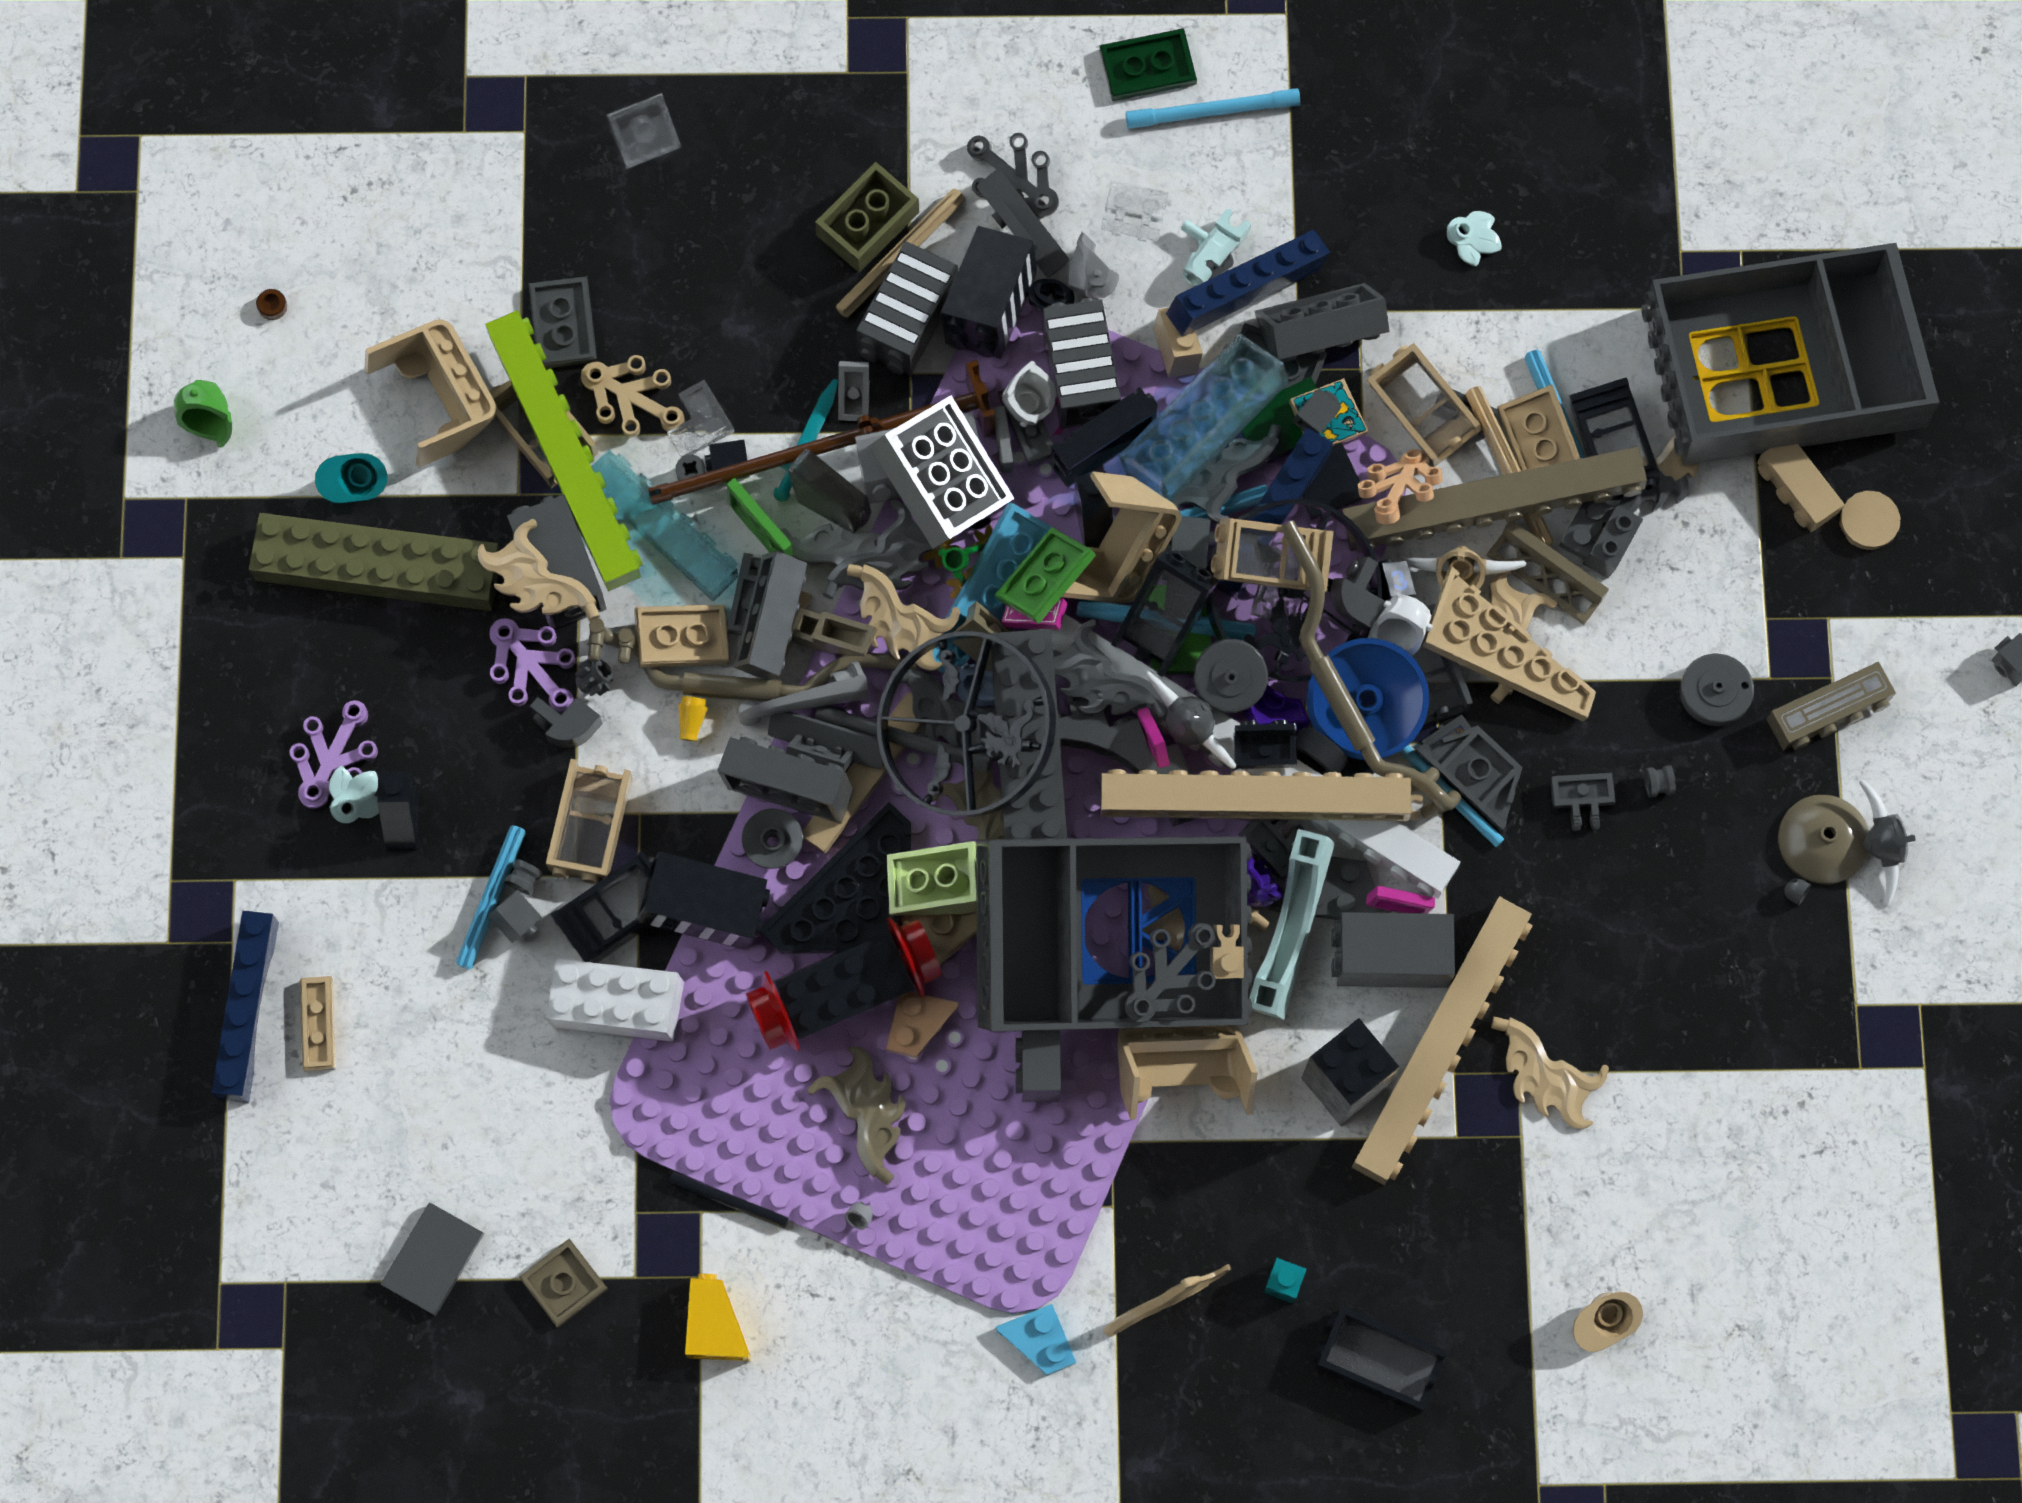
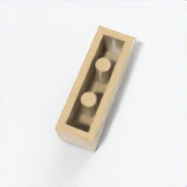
M1798 444L1770 448L1761 454L1757 462L1759 473L1766 481L1771 480L1775 485L1778 498L1784 504L1788 503L1795 511L1794 517L1801 527H1807L1810 532H1813L1841 512L1845 504Z

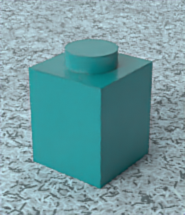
M1277 1258L1264 1293L1293 1304L1307 1269Z

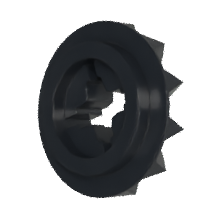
M1049 278L1033 282L1027 294L1029 296V304L1036 306L1037 312L1042 311L1043 308H1048L1053 303L1062 302L1067 305L1074 304L1075 301L1073 291L1065 283ZM1050 293L1052 294L1054 301L1048 300V296L1050 295Z

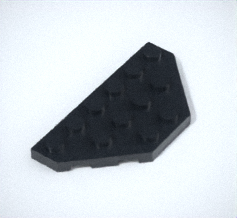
M888 802L762 926L760 934L781 954L838 953L889 931L887 919L891 918L898 924L905 915L892 916L889 914L887 855L911 851V822Z

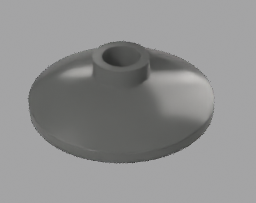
M770 808L755 813L746 822L742 831V846L745 854L753 863L763 868L777 869L784 867L794 861L802 849L803 832L799 822L793 815L781 809ZM770 837H776L779 840L775 846L768 845L767 841Z

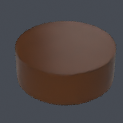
M267 289L257 297L256 306L263 318L277 320L286 313L287 301L280 291Z

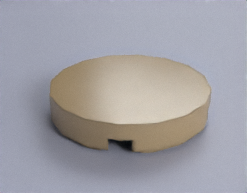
M1863 491L1856 493L1846 501L1840 512L1839 525L1841 531L1843 530L1846 535V539L1852 545L1860 549L1876 550L1889 544L1894 539L1900 528V514L1897 506L1889 497L1880 492Z

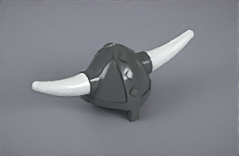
M1149 671L1146 672L1145 676L1168 707L1165 721L1170 737L1176 742L1188 746L1202 744L1231 769H1235L1236 763L1213 734L1215 719L1210 705L1201 698L1193 696L1179 697Z
M1861 780L1859 784L1870 802L1874 823L1866 835L1863 847L1882 862L1886 878L1884 905L1890 906L1898 882V864L1906 862L1908 842H1914L1916 838L1913 834L1907 836L1901 817L1898 814L1888 815L1879 795L1865 780Z

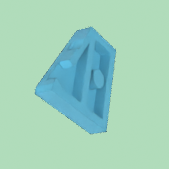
M1053 1304L996 1326L997 1332L1014 1345L1021 1354L1030 1359L1046 1376L1076 1364Z

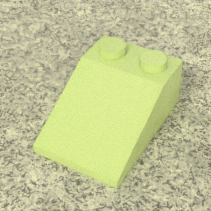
M974 841L887 855L890 915H944L977 912L976 843Z

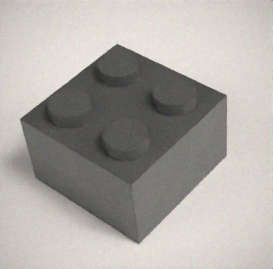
M1060 1030L1022 1031V1038H1016L1015 1062L1022 1063V1069H1016V1093H1022V1102H1059L1061 1093Z

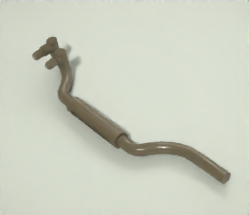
M1294 520L1282 525L1280 529L1301 564L1310 588L1309 607L1300 630L1299 640L1311 663L1308 665L1355 751L1360 750L1368 766L1374 773L1385 777L1389 773L1403 774L1404 778H1411V792L1420 789L1432 800L1431 804L1423 807L1421 810L1424 818L1428 819L1436 814L1452 810L1460 803L1461 795L1454 790L1446 793L1436 783L1440 777V773L1436 768L1431 767L1421 773L1404 765L1386 762L1378 753L1373 744L1376 739L1329 655L1324 656L1315 640V633L1321 620L1325 600V587L1321 570Z
M601 619L590 622L588 659L590 661H598L603 644H607L619 649V663L628 664L630 655L638 662L637 642L630 629L623 628L618 633L607 629ZM867 653L866 656L846 655L825 665L801 686L782 684L781 680L685 672L684 676L664 674L660 667L642 668L649 680L657 687L666 690L682 691L683 695L766 702L825 685L830 681L831 673L846 670L851 662L858 661L861 668L895 670L906 656L900 655L901 660L899 661L891 654ZM914 663L910 669L918 670V665Z

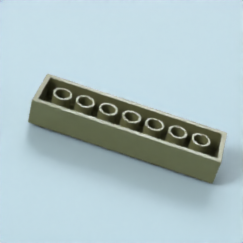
M259 513L249 571L254 581L492 611L496 592L494 584H497L499 574L489 572L483 568L477 554L481 544H484L486 552L491 553L500 551L498 543Z

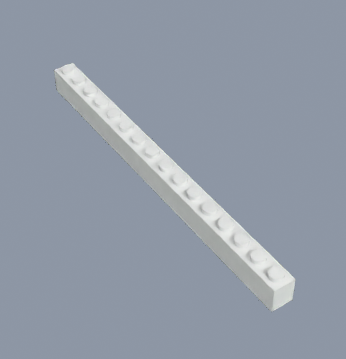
M1064 614L1060 630H1052L1054 657L1068 650L1075 641L1077 629L1082 625ZM1091 630L1089 631L1088 639L1111 660V669L1114 672L1135 675L1148 680L1145 674L1149 671L1179 697H1197L1165 676H1159L1157 671L1122 649L1113 647L1109 641ZM1148 704L1140 705L1132 710L1137 715L1138 710L1148 707L1154 721L1157 722V727L1166 734H1169L1166 727V716L1159 719L1152 706L1149 707ZM1212 708L1215 719L1213 734L1234 761L1233 732L1235 726L1240 725V723L1221 711ZM1186 745L1194 751L1200 749L1208 754V759L1219 767L1225 765L1230 768L1204 745ZM1297 760L1296 768L1232 769L1233 771L1249 772V775L1262 776L1263 772L1268 771L1279 772L1280 776H1292L1295 772H1308L1311 776H1323ZM1312 820L1311 822L1317 829L1323 832L1329 830L1337 835V840L1344 846L1351 849L1356 847L1364 852L1363 856L1371 863L1376 865L1383 864L1390 869L1389 872L1395 878L1401 881L1407 879L1415 884L1416 890L1425 896H1434L1439 899L1461 863L1396 821Z

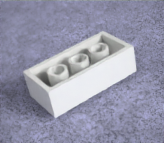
M557 958L546 1019L553 1028L674 1042L684 981L677 972Z

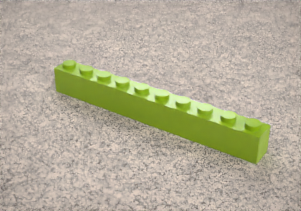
M516 310L486 323L485 326L489 338L558 486L566 498L572 516L607 591L609 592L641 578L639 567L643 566L642 560L637 550L631 551L627 544V541L631 540L625 524L619 525L614 516L619 512L613 498L606 499L602 489L606 488L605 481L600 471L594 473L590 463L595 461L588 445L581 446L578 438L582 436L576 420L570 421L566 414L567 411H570V407L564 394L558 396L554 386L558 385L553 370L551 368L546 370L542 361L546 360V356L540 343L534 345L530 335L534 334L529 319H522L519 311Z

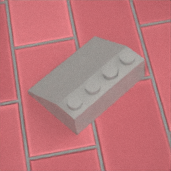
M952 396L947 397L869 445L932 549L1014 499Z

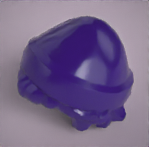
M1252 857L1247 862V874L1251 878V890L1247 893V905L1250 907L1263 906L1266 908L1281 900L1284 896V891L1277 884L1276 879L1272 877V870L1265 868V860L1255 861Z

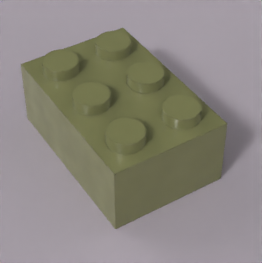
M875 162L815 221L816 236L860 273L919 213V198Z

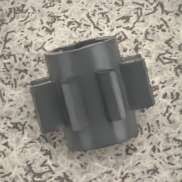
M587 659L578 665L580 671L575 673L576 684L583 693L590 694V696L597 693L601 696L610 690L608 684L613 682V672L605 661H590Z

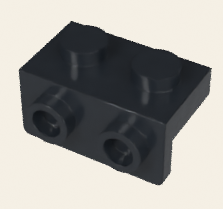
M1275 720L1271 724L1258 725L1257 721H1243L1240 725H1236L1233 732L1235 769L1296 768L1297 725L1289 724L1287 720Z

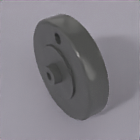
M1223 639L1209 645L1200 654L1194 669V682L1200 697L1210 707L1225 713H1237L1249 709L1262 697L1268 682V670L1262 655L1251 644L1238 639Z
M1712 653L1697 658L1688 666L1681 678L1679 692L1684 708L1694 719L1710 726H1725L1739 720L1748 710L1754 696V684L1749 671L1740 661L1729 655Z

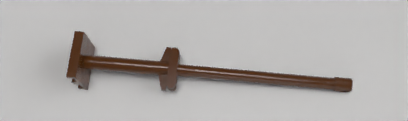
M975 360L966 363V385L969 393L954 397L953 400L962 414L975 410L985 438L995 435L994 409L990 408L988 391L985 382L981 381L979 364ZM937 403L880 420L876 417L869 419L868 415H863L857 418L858 428L669 484L667 482L647 488L652 506L673 500V498L729 482L734 478L739 479L856 444V436L897 428Z

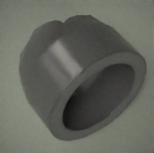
M1791 879L1785 886L1784 893L1791 902L1800 905L1806 897L1811 884L1802 879Z

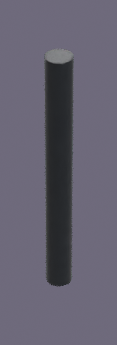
M674 1171L671 1174L669 1183L780 1228L785 1229L789 1219L787 1216Z

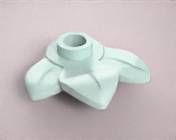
M1474 211L1466 218H1454L1447 226L1448 240L1457 246L1459 257L1472 266L1479 264L1481 253L1492 254L1500 251L1502 248L1499 236L1490 229L1495 220L1491 214ZM1459 227H1461L1465 231L1466 235L1462 234L1459 231Z
M339 766L332 774L328 786L333 797L330 805L332 816L341 823H351L358 817L371 818L379 813L377 796H374L378 788L376 772L367 771L352 778L343 766ZM350 803L351 811L344 814L342 812L343 804Z

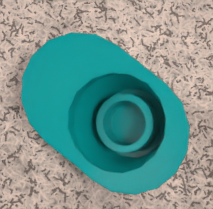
M353 453L327 458L319 465L315 473V485L323 498L331 502L363 501L376 498L384 491L387 485L388 474L385 465L380 459L371 454Z

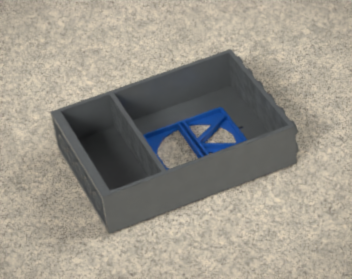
M1246 837L976 839L978 1028L988 1031L1248 1025V1018L1252 1016V1002L1248 999V986H1251L1252 972L1248 968V955L1252 951L1251 938L1247 936V924L1251 922V908L1247 905V893L1251 890V878L1247 874V862L1250 861L1251 848L1250 844L1246 843ZM1124 883H1128L1129 978L1116 976L1104 970L1093 960L1085 945V917L1090 906L1103 892ZM1142 883L1153 885L1169 895L1168 899L1142 914ZM1179 908L1185 927L1181 951L1189 942L1188 931L1190 927L1196 923H1206L1212 928L1213 925H1223L1222 933L1225 937L1231 933L1230 924L1240 925V934L1236 940V946L1244 947V978L1216 979L1214 987L1210 990H1203L1198 987L1164 989L1156 998L1176 999L1181 994L1192 996L1195 1000V1008L1187 1014L1178 1011L1155 1012L1154 1016L1146 1022L1134 1021L1127 1015L1125 1002L1128 996L1134 992L1133 969L1129 965V959L1136 952L1142 953V946L1153 952L1150 935L1142 931L1143 928L1172 910ZM1202 930L1199 933V939L1204 942L1207 940L1208 934L1205 930ZM1215 938L1211 946L1200 948L1177 975H1192L1200 971L1210 972V947H1218L1217 939ZM1167 946V960L1170 963L1180 951ZM1138 956L1135 959V965L1138 968L1142 967V956ZM1154 974L1146 977V988L1154 982ZM1205 974L1201 977V984L1207 986L1210 978ZM1187 998L1182 999L1180 1002L1183 1010L1189 1006ZM1143 1000L1137 1004L1139 1012H1143L1146 1009V1003Z

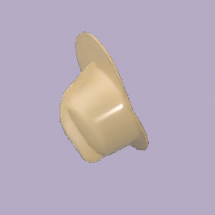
M1606 1292L1598 1295L1576 1317L1573 1325L1574 1340L1579 1347L1590 1352H1598L1610 1347L1636 1332L1643 1318L1642 1305L1635 1296L1627 1292Z

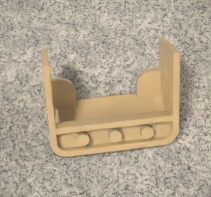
M441 319L431 321L366 349L365 371L367 375L392 364H395L399 373L406 378H418L427 374L452 419L451 422L440 427L436 436L417 443L416 464L418 468L463 449L494 419L496 403L454 327L448 321Z
M1092 471L1090 477L1109 507L1120 508L1099 548L1088 547L1093 550L1096 556L1062 597L1121 604L1130 603L1138 595L1156 559L1168 546L1181 522L1182 515L1174 503L1132 476Z
M1236 1025L1121 1028L1118 1031L1117 1047L1120 1092L1130 1120L1137 1118L1138 1103L1151 1097L1152 1087L1210 1085L1212 1091L1222 1099L1240 1097L1246 1114H1253L1258 1072L1241 1031Z

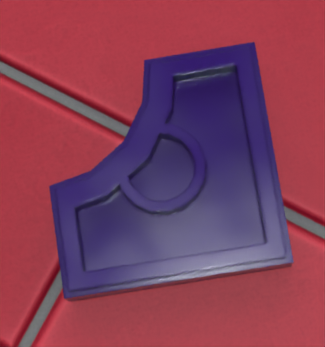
M1268 683L1259 701L1249 709L1244 710L1247 721H1257L1258 725L1271 724L1275 720H1287L1289 724H1296L1297 730L1303 727L1308 728L1310 724L1301 699L1289 698L1279 694Z

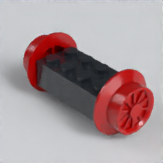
M888 918L889 931L773 980V982L768 972L764 971L763 986L749 991L745 995L768 1049L771 1051L788 1044L794 1050L800 1052L801 1049L797 1038L806 1037L914 989L920 999L924 998L925 984L942 977V972L932 945L920 921L917 919L899 926L894 920Z

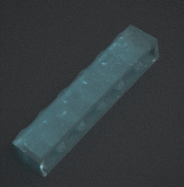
M609 449L591 466L594 473L600 471L606 484V488L602 489L606 499L613 498L619 512L618 514L709 599L714 602L738 578L736 568L738 564L734 558L727 552L721 554L715 548V541L707 533L700 534L693 528L695 523L685 513L679 515L672 508L674 504L671 500L652 506L647 489L653 486L652 483L642 473L636 475L630 469L632 465L622 454L619 453L616 456Z

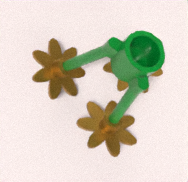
M990 524L986 526L985 534L978 530L974 531L975 537L980 542H976L970 547L961 549L960 546L950 545L955 537L953 536L939 548L928 551L923 556L924 560L935 558L936 569H939L943 564L947 570L953 571V577L957 579H948L946 581L947 585L955 588L950 594L951 599L957 598L974 567L971 566L966 574L962 571L968 566L969 555L978 551L982 552L993 531Z

